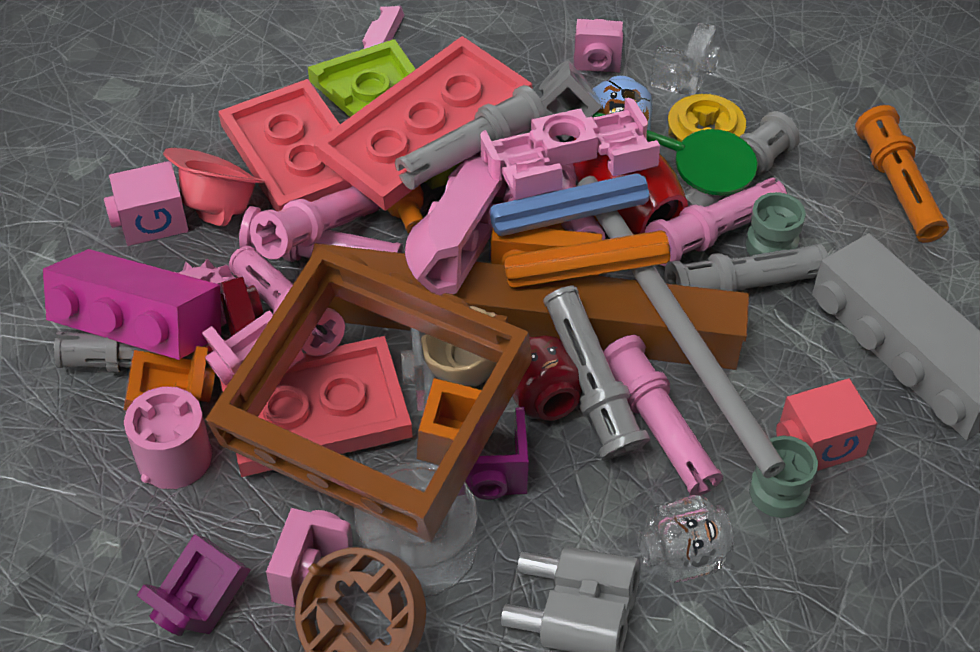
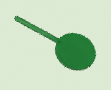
M596 112L591 117L595 118L605 114ZM718 129L700 130L688 135L680 142L647 130V141L657 140L661 146L677 151L675 163L680 176L687 184L698 191L718 196L731 195L744 190L755 177L757 171L756 155L746 141L733 133Z

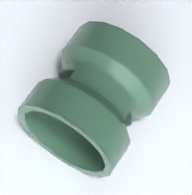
M781 192L760 196L755 201L750 219L752 225L749 227L745 243L749 255L798 248L799 234L802 231L806 217L805 208L802 203L793 196Z
M783 435L772 437L769 440L784 461L785 468L779 474L765 478L758 466L755 465V471L752 474L749 494L754 505L765 514L778 518L791 517L803 510L810 495V486L818 470V459L814 450L806 442L796 437Z

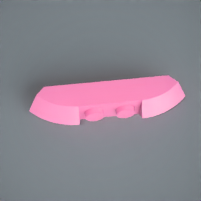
M481 152L464 160L448 176L449 180L444 195L439 202L434 201L431 204L428 215L412 228L406 241L405 256L412 274L430 292L440 296L443 293L455 294L458 292L492 235L493 227L490 219V208L493 205L504 203L503 197L508 184L503 174L501 175L502 180L499 181L491 177L488 171V163H484Z

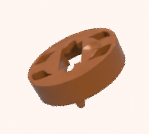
M354 547L332 552L308 567L309 572L300 586L295 606L296 629L305 652H415L425 628L426 602L418 578L403 560L385 550ZM372 560L384 565L377 573L363 571ZM342 581L349 587H353L357 583L391 622L386 629L391 635L389 645L381 638H377L372 643L338 603L344 597V594L339 589ZM403 589L407 598V605L405 607L400 594ZM316 620H317L318 628H319V631H320V634H319V635H318V633H317L316 626H315V621H316Z

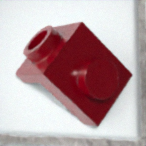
M243 276L218 283L220 285L221 306L231 337L263 315V308L256 287L254 285L246 287ZM209 343L203 346L208 348L207 355L213 351Z

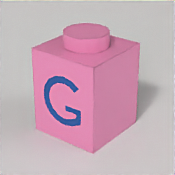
M170 161L109 175L114 196L104 198L111 228L122 226L127 246L189 232L181 196Z

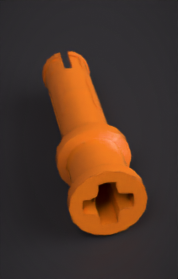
M890 105L873 107L858 118L855 130L860 139L867 141L872 151L870 160L874 168L887 175L899 202L915 230L918 241L922 243L935 241L947 233L949 226L914 161L916 147L910 137L903 135L898 125L900 116L894 107ZM881 121L883 127L879 128L877 122ZM909 186H911V188H912V190H913V192H914V194H915V196H916V198H917V200H918L919 203H917V201H916V199H915V197H914V195H913V193H912V191H911V189H910Z

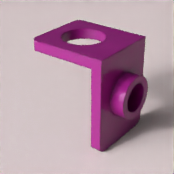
M524 407L515 408V455L479 456L457 497L476 496L481 499H496L503 495L527 494L529 461Z

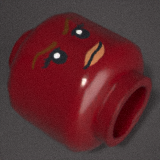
M547 335L529 337L532 362L512 398L517 407H524L525 415L529 418L548 421L560 419L575 409L583 393L579 382L578 368L558 337Z

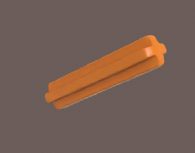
M660 230L512 254L505 257L504 265L509 286L516 288L666 264L670 261L671 253L668 236L665 231Z

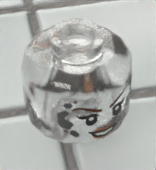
M691 495L655 504L646 515L645 530L638 531L637 533L638 548L646 567L656 566L663 578L673 583L687 581L720 571L726 562L727 553H731L734 550V535L724 508L721 505L713 506L702 495Z

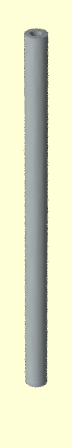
M587 176L579 182L578 186L595 183L598 180L594 176ZM617 210L595 215L610 239L633 235ZM655 266L630 269L763 476L770 478L779 474L785 468L784 461Z

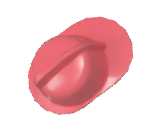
M167 148L163 152V155L179 169V188L182 203L187 207L195 209L199 218L204 222L225 227L229 224L233 215L242 214L246 210L255 184L264 183L263 179L255 178L237 165L217 156L183 148Z

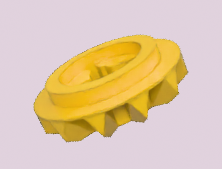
M695 94L677 101L668 114V136L677 138L680 142L688 135L700 131L701 129L697 128L698 124L705 127L702 130L712 129L706 126L715 124L714 129L724 130L739 137L745 134L746 118L742 110L730 100L717 95Z

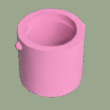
M159 387L148 390L132 402L126 411L124 426L142 482L149 483L160 489H178L191 485L201 478L210 466L213 453L199 401L190 392L181 388Z

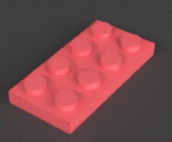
M461 36L315 142L316 156L386 211L412 191L404 185L399 177L400 174L407 170L406 168L400 171L396 170L395 160L397 158L405 156L474 120L475 114L480 107L486 104L495 106L513 96L514 89L523 85L532 88V83Z

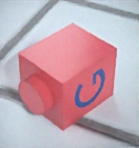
M850 378L787 396L780 422L776 427L777 436L796 437L806 442L817 456V471L866 456L877 421Z

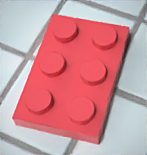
M308 79L218 111L222 128L255 178L264 180V183L258 184L275 211H281L285 204L295 199H305L313 202L353 186L316 156L314 143L340 124Z
M385 336L340 345L322 356L315 357L304 353L305 358L288 369L258 416L339 454L413 437L412 423ZM220 380L222 391H224L227 385H224ZM236 453L241 477L272 470Z

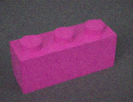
M91 249L43 268L46 320L107 337L178 360L194 352L196 346L203 347L208 344L202 332L212 326L221 337V295L219 284Z

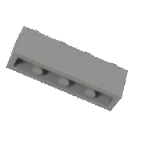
M870 233L822 259L812 296L817 299L822 309L829 314H833L850 330L860 345L871 350L893 371L896 378L921 397L943 423L950 425L965 440L979 433L980 330Z

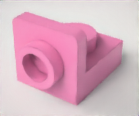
M577 19L574 50L575 68L585 71L620 73L623 22L607 21L604 19Z
M291 508L266 571L271 601L295 608L300 586L309 572L308 567L321 560V556L325 557L340 549L353 548L351 524L328 511L315 510L307 512Z

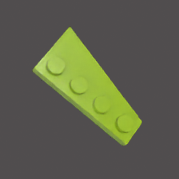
M393 39L309 66L308 75L309 81L351 117L416 69L397 41ZM462 162L428 179L424 183L431 189L446 185L449 180L448 176Z

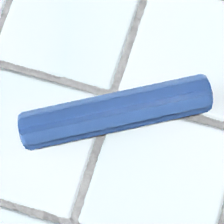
M635 173L496 204L490 208L491 224L495 233L505 236L642 205L649 200L648 184L644 176Z

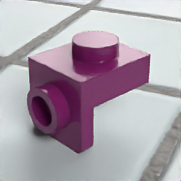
M194 534L162 585L156 587L143 584L137 596L154 608L149 617L165 630L178 636H182L185 630L210 634L251 569L206 537Z

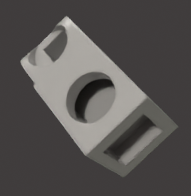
M569 60L556 67L545 78L538 89L543 94L540 99L544 105L546 116L581 108L586 118H588L602 107L598 96L593 90L594 85L588 82ZM560 135L564 139V141H566L570 137L567 135Z

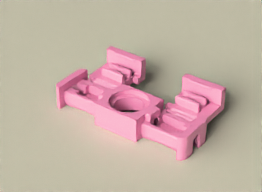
M625 98L624 111L595 118H586L580 108L532 119L531 131L529 133L491 141L486 130L480 134L481 157L484 163H488V171L491 177L499 181L502 180L501 175L503 174L515 200L562 189V166L597 158V152L600 155L607 154L610 158L608 169L613 177L658 166L660 144L657 140L647 141L648 121L635 100L631 98ZM567 135L575 137L576 140L572 142H558L552 140V138Z

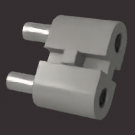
M564 547L560 558L521 552L518 560L519 573L555 579L556 586L554 590L549 592L544 611L505 604L501 615L502 626L540 633V641L543 647L569 652H622L628 630V614H632L639 585L640 560L638 558L572 547Z

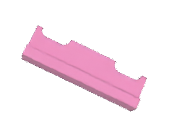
M401 6L380 7L381 15L379 19L372 21L362 41L364 49L393 40L404 17Z

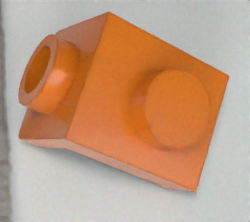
M196 346L191 360L184 358L178 360L161 354L134 350L123 410L127 411L132 402L143 393L159 387H178L190 392L198 401L209 403L215 372L212 368L205 367V356H207L208 348Z

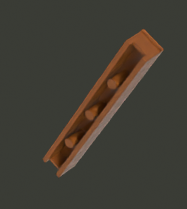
M314 243L311 257L318 246L347 258L352 253L371 268L388 275L392 272L401 273L412 279L420 288L428 290L412 274L407 264L405 253ZM475 262L458 292L452 294L464 300L469 306H475L486 312H493L496 315L508 317L509 324L528 331L529 337L547 335L560 339L550 313L543 303V299L560 288L574 286L579 291L578 295L603 351L618 339L636 335L640 336L646 346L644 354L647 359L691 365L637 280L591 275L514 288L510 287L507 282L505 265ZM666 284L721 368L736 370L743 341L746 342L749 293ZM336 296L328 306V308L334 309L344 319V323L420 332Z

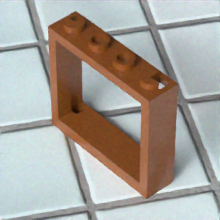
M318 246L205 420L221 446L431 543L532 362L529 332L509 324L508 317L495 315L491 317L474 310L464 300L455 295L443 293L440 296L420 288L412 279L401 273L392 272L388 275L371 268L352 253L347 258ZM335 296L497 363L424 492L258 417Z

